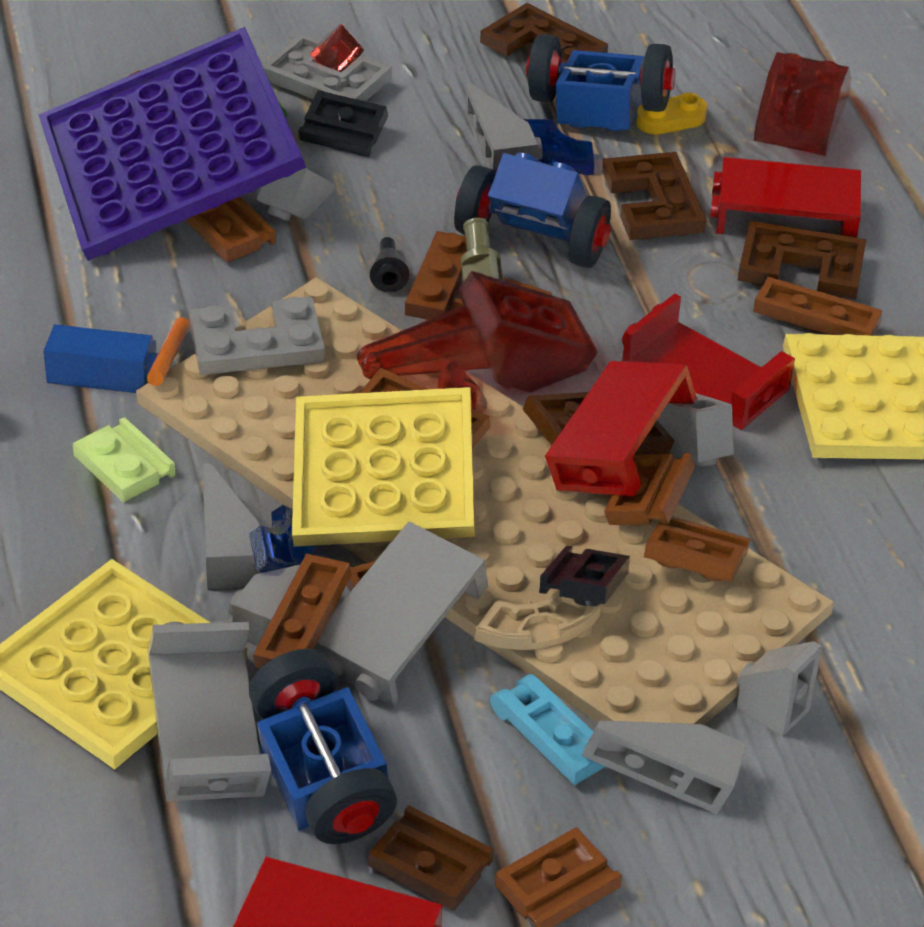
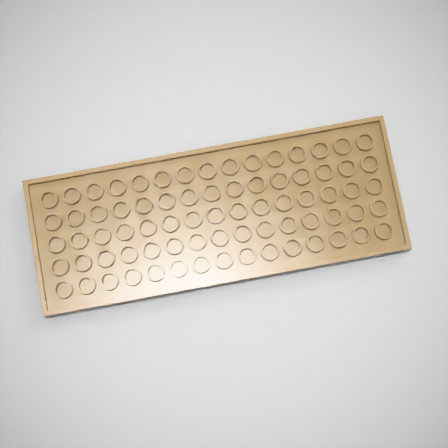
M317 277L282 299L312 296L325 348V362L199 375L195 353L171 368L161 385L153 386L148 383L136 390L137 404L293 511L296 397L359 393L380 368L428 389L470 387L471 408L490 416L489 430L473 448L475 537L449 538L445 540L485 560L488 587L479 599L463 593L445 618L474 637L475 628L497 600L513 604H531L549 598L557 589H550L546 594L539 593L540 575L566 545L573 546L572 553L582 554L585 549H592L630 556L629 573L605 604H600L601 612L597 621L579 636L555 646L534 650H512L486 645L527 675H535L553 693L596 723L601 720L706 725L738 697L740 687L737 685V679L748 663H756L769 650L797 645L832 614L834 601L749 548L732 582L708 580L700 573L683 568H667L660 565L656 560L645 558L646 542L657 524L661 523V519H652L651 524L638 526L609 525L604 510L612 495L557 491L545 458L551 444L522 410L523 406ZM269 306L236 327L235 330L275 327L272 307ZM677 505L673 517L717 529L681 505ZM391 542L340 545L367 563L377 560Z

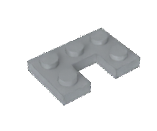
M300 33L262 64L269 82L307 96L310 99H314L317 91L320 90L367 101L392 79L391 66L362 55L342 72L321 65L331 57V44L304 33Z
M312 296L271 300L272 317L275 327L236 331L230 305H210L189 309L190 326L199 375L325 362V348Z

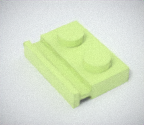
M125 417L119 419V425L113 428L107 425L73 443L74 456L123 503L158 485L160 478L166 475L169 478L175 476V463Z

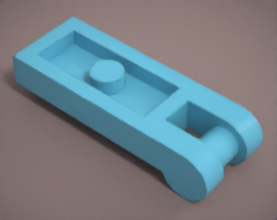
M528 674L516 682V687L510 691L504 688L491 695L490 704L495 714L501 720L507 719L573 785L578 784L606 767L582 756L583 750L593 731L535 675Z

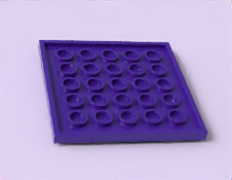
M245 27L39 114L77 237L87 261L109 254L117 248L136 240L144 239L152 233L173 224H179L185 219L216 208L227 201L246 193L254 192L262 186L281 178L289 177L295 172L307 168Z

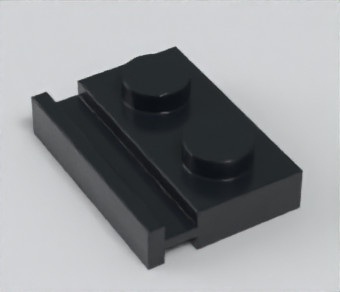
M318 90L305 115L304 125L298 130L299 138L302 141L369 157L371 147L376 143L388 118L387 107Z
M566 545L540 575L539 593L546 594L550 589L560 590L559 597L574 599L576 604L582 606H598L608 601L629 573L630 556L592 549H585L582 554L572 553L573 546Z

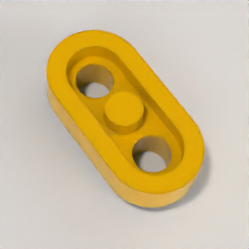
M687 92L669 97L666 109L661 112L644 110L641 104L637 110L636 125L641 131L652 135H661L698 127L706 120L707 103L697 94Z

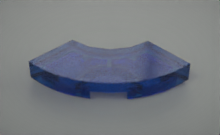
M524 119L529 123L534 137H539L541 140L543 154L542 159L538 161L551 166L555 162L564 163L573 167L578 174L594 175L595 163L591 141L576 140L564 135L556 128L552 119Z
M282 504L271 512V528L260 525L249 533L256 571L264 573L300 565L305 555L312 553L313 546L294 547L292 539V508Z

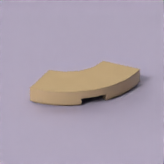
M557 590L549 598L531 604H513L497 600L475 628L474 641L497 648L512 650H534L555 646L579 636L590 628L600 617L601 605L582 606L576 604L574 599L559 597L560 590Z

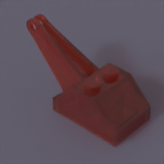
M777 52L768 72L756 119L753 141L826 156L849 97L852 79L849 67L838 65L833 61H818L804 58L795 53L784 54Z
M471 271L459 289L463 303L462 306L384 339L367 344L358 351L356 358L363 375L368 379H371L380 368L398 376L490 369L493 379L500 386L506 389L516 388L531 393L584 372L598 354V351L569 300Z

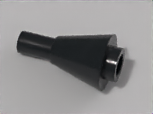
M385 237L380 241V252L371 267L370 280L377 289L383 292H395L407 284L410 272L396 251L394 239Z

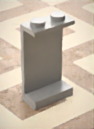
M408 521L333 612L314 649L325 654L330 660L337 679L341 678L354 685L363 696L370 700L380 699L394 707L399 700L395 679L463 593L479 599L487 589L488 580L485 560Z
M228 620L197 624L169 622L164 625H153L148 659L166 801L260 797L265 795L271 774L269 754H260L253 705L249 696V678L244 652L250 630L249 622H231Z

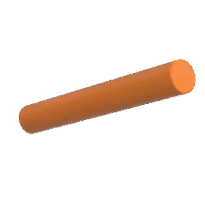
M179 317L172 325L147 375V381L151 385L159 386L163 383L190 328L188 319Z

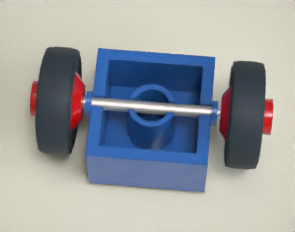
M537 35L527 60L526 75L528 78L529 94L532 100L551 102L556 96L557 123L569 124L574 128L592 126L604 127L609 131H621L623 129L630 130L641 103L643 109L647 111L661 112L666 109L670 92L675 86L676 70L673 68L671 47L666 44H650L645 56L573 50L567 63L562 62L559 38L553 35Z
M503 153L497 172L484 166H472L465 175L456 196L454 225L456 231L465 235L463 224L467 220L484 218L486 222H489L491 215L497 213L502 224L568 241L569 261L578 266L593 267L610 236V201L597 196H587L578 172L573 167L564 163L555 162L551 166L540 163L537 158L529 154L517 153L516 156Z
M299 649L284 653L266 663L256 672L249 684L250 700L257 714L263 719L257 722L262 754H269L271 774L298 831L310 827L316 838L327 844L351 842L375 831L391 817L397 805L396 793L388 779L387 763L349 687L335 692L337 688L336 672L325 654L315 649Z

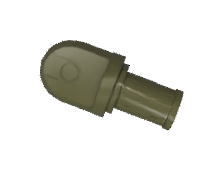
M472 218L463 224L467 252L464 253L460 261L463 285L467 294L474 300L481 303L489 302L495 299L503 289L504 278L501 256L498 251L491 248L489 222H486L484 218Z

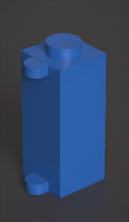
M56 324L52 328L43 351L47 383L136 393V390L149 383L147 375L158 355L156 353V340H153L152 335Z

